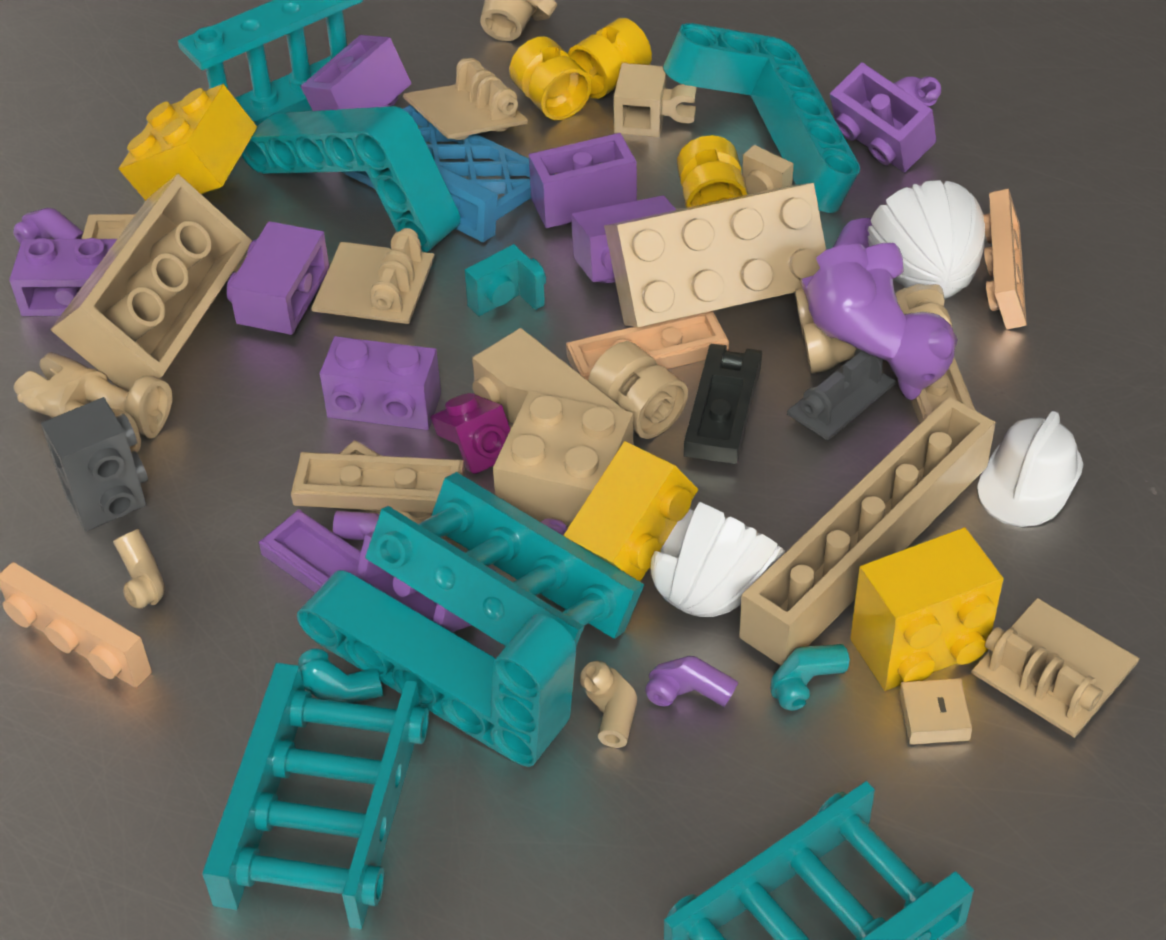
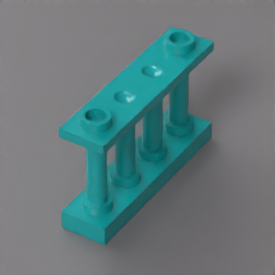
M272 0L213 26L200 28L194 34L177 40L178 46L201 70H206L209 89L224 84L228 89L223 61L246 52L253 89L235 97V99L256 126H258L275 113L313 111L301 85L348 46L343 10L361 3L363 0ZM325 18L331 55L309 65L304 27ZM286 35L292 72L270 82L264 44Z
M458 472L444 478L431 517L419 524L390 506L382 508L365 559L504 646H507L528 619L536 614L546 615L563 625L573 637L576 646L584 626L588 623L615 639L625 632L645 585ZM447 536L469 551L466 553L443 540L442 537ZM493 564L517 580L512 582L488 566ZM541 594L566 610L561 612L536 596Z
M283 663L275 664L202 872L214 907L238 910L245 886L252 887L258 881L342 894L349 927L363 928L369 905L377 906L382 896L385 873L384 868L380 865L415 743L423 744L428 731L429 709L421 707L417 682L405 680L397 710L312 698L311 692L305 691L300 666ZM308 722L389 733L382 760L298 749L295 747L294 739L298 727L305 728ZM291 773L374 785L366 813L278 801L276 793L281 778L288 779ZM274 826L359 838L350 869L263 856L260 854L258 847L263 832H270Z
M865 781L848 794L838 792L831 796L821 806L816 816L698 897L695 894H690L679 900L670 909L666 919H664V940H726L718 929L746 909L774 940H810L769 895V893L797 874L856 937L855 940H943L966 923L974 889L956 871L937 885L931 881L924 883L868 826L870 824L875 789ZM847 840L906 901L904 909L887 921L883 917L875 919L819 859Z

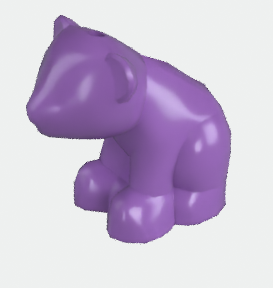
M857 243L838 245L825 250L816 257L820 269L813 276L802 278L801 283L808 301L809 311L818 329L830 338L842 340L870 355L888 361L891 369L897 376L902 394L909 400L915 399L921 394L922 389L942 378L953 362L958 339L949 322L940 315L930 312L904 314L901 310L894 291L893 279L904 272L903 256L900 248L895 243H881L867 248Z

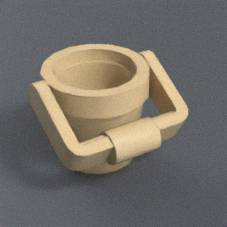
M485 0L480 23L483 30L491 37L501 41H513L522 34L530 18H533L535 21L549 19L556 9L557 3L554 0Z

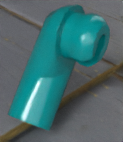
M842 644L796 648L771 678L770 689L772 697L778 699L780 706L786 710L794 711L806 705L805 699L810 697V691L806 685L814 676L842 674L848 670L850 659L847 648Z
M317 648L305 651L298 659L304 689L310 691L318 699L356 703L383 697L378 669L373 668L345 674L328 660L327 652Z

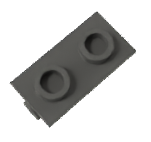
M856 349L852 359L848 360L817 387L807 389L804 392L803 398L787 410V415L829 441L892 388L896 381L882 373L883 359Z

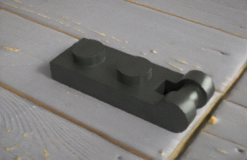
M712 343L709 345L684 440V457L731 464L738 463L752 399L760 375L762 350L746 348L745 353L727 351L726 345Z

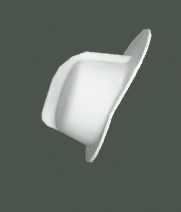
M1052 410L1047 418L1036 417L1017 421L1007 430L1002 442L999 443L990 457L987 468L981 473L977 486L979 501L989 515L1002 523L1027 527L1037 526L1053 519L1064 507L1081 477L1084 465L1081 455L1077 451L1073 434L1064 425L1060 424L1058 412Z

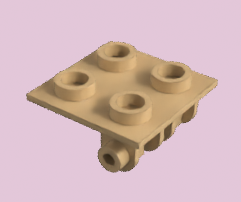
M464 58L458 62L456 66V84L403 94V98L447 139L462 140L472 134L488 131L503 132L508 130L509 127L528 124V119L517 110L518 101L516 93L512 89L507 88L491 71L485 70L475 58Z
M404 228L393 235L391 248L340 242L313 303L312 311L409 324L435 255L434 253L421 251L418 234L409 228Z
M1037 598L1008 630L1004 631L996 627L991 632L985 643V647L990 651L972 669V674L1075 738L1136 666L1140 658Z

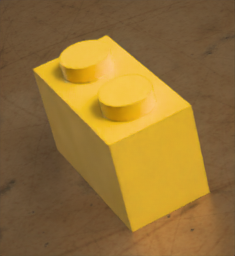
M624 441L563 536L636 580L641 581L650 568L654 551L661 552V548L677 522L688 513L692 499L699 489L674 464Z

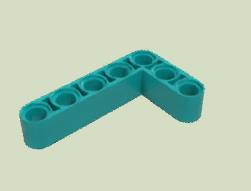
M695 23L682 24L663 65L665 73L680 84L751 95L782 158L794 163L793 180L795 184L814 183L819 211L826 213L839 211L860 172V165L797 50L788 42L775 37Z
M388 106L275 113L257 126L256 131L241 154L244 161L253 170L263 174L366 171L396 232L404 228L414 230L418 234L422 252L428 253L460 224L459 211L413 117L400 107Z
M338 570L334 572L297 612L296 617L299 625L316 643L362 671L373 668L378 669L380 681L400 694L402 693L405 680L417 682L422 707L428 708L433 714L519 765L527 767L535 765L570 719L576 644L571 634L563 625L546 615L536 614L531 616L498 657L495 658L346 571Z

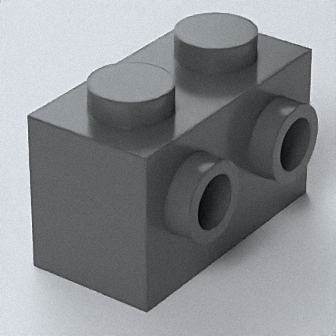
M102 397L41 422L65 497L85 532L146 506L141 483L148 481V477L136 451L131 452L130 450L131 446L137 444V438L124 413L115 416L106 399Z

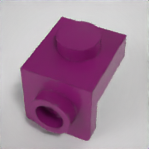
M474 393L462 394L450 399L445 403L446 409L430 416L436 434L458 444L466 469L473 474H477L495 464L510 432L502 405Z

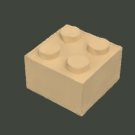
M529 390L493 466L495 495L539 522L548 518L556 519L565 523L568 528L623 442L626 441L633 445V412Z

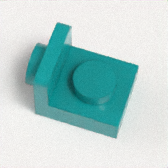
M515 244L465 269L467 306L478 317L498 306L505 305L517 296H521L535 310L545 306V272L536 259L526 256Z

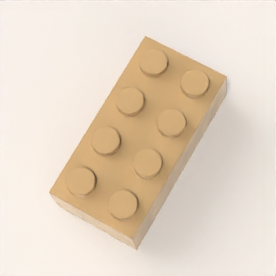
M177 174L145 201L50 330L97 370L104 373L115 385L129 392L135 381L142 376L161 378L247 252L252 240L185 179Z
M814 183L795 184L604 225L624 325L633 327L647 326L794 293L796 289H802V278L813 276L820 269L816 257L826 250Z

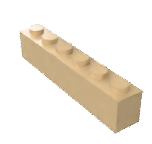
M949 396L742 594L739 638L779 665H782L796 648L809 646L855 600L859 566L906 549L987 468L996 422Z

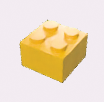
M224 84L206 91L203 88H198L186 95L181 101L170 104L168 101L163 102L149 112L146 117L148 124L142 133L130 141L127 146L129 153L118 169L145 201L177 174L200 194L224 185L256 131L257 126Z
M966 527L859 566L850 640L884 691L901 686V682L924 681L932 673L957 663L961 665L969 664L980 658L985 652H988L985 643L993 630L1004 578Z

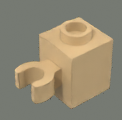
M622 63L614 93V134L660 137L664 116H670L673 120L680 123L694 122L696 106L683 105L681 102L694 103L697 87L681 84L673 89H667V74L663 66Z

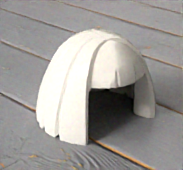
M940 180L926 181L922 186L913 184L912 189L905 187L886 199L887 205H880L870 220L872 226L868 227L870 234L867 236L868 244L870 247L881 243H895L900 248L903 256L904 272L893 279L894 281L906 288L916 284L940 285L943 289L944 299L950 298L963 288L968 287L980 265L985 245L984 217L981 207L972 193L969 194L966 188L954 182L946 181L943 185Z
M699 502L695 511L689 509L685 517L677 522L664 543L661 552L654 551L650 565L651 576L658 592L677 609L697 617H715L728 613L740 606L742 594L786 551L767 536L757 533V530L746 526L731 516L725 519L723 512Z

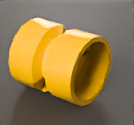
M618 18L597 31L596 34H592L574 45L568 51L569 57L575 60L588 73L592 85L590 97L597 99L616 89L622 63L650 65L652 61V50L646 35L636 23L627 18Z
M536 37L528 40L518 48L512 57L509 66L510 78L546 117L552 120L567 119L580 111L588 101L592 90L591 79L588 73L549 37Z
M715 135L701 136L691 140L681 149L677 157V170L681 186L683 187L686 208L748 195L745 181L741 174V165L734 145L726 138Z

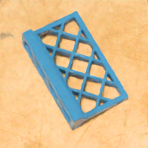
M409 105L403 108L413 117L417 125L422 126L418 128L425 142L430 143L427 146L460 214V224L456 229L484 243L495 235L496 220L531 199L530 179H510V176H527L530 178L529 158L478 134L469 135L468 138L462 140L447 139L413 106ZM437 142H455L458 144H437ZM440 159H465V162H440ZM473 159H491L494 161L473 162ZM366 171L342 172L374 188ZM476 176H501L502 179H477ZM498 194H505L497 200Z

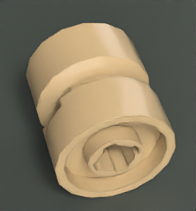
M629 341L617 343L609 348L597 360L588 379L592 385L625 411L633 412V431L645 439L658 437L667 431L683 412L688 399V388L682 380L667 368L657 365L653 357L635 343Z

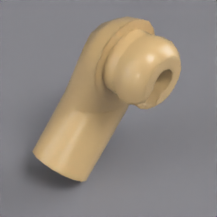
M138 528L115 539L113 543L132 580L124 585L125 599L132 607L142 609L148 604L156 605L165 594V584L156 560Z
M603 661L590 662L581 671L580 683L586 689L588 698L603 713L598 739L609 747H624L628 741L637 706V694L617 670L609 668Z

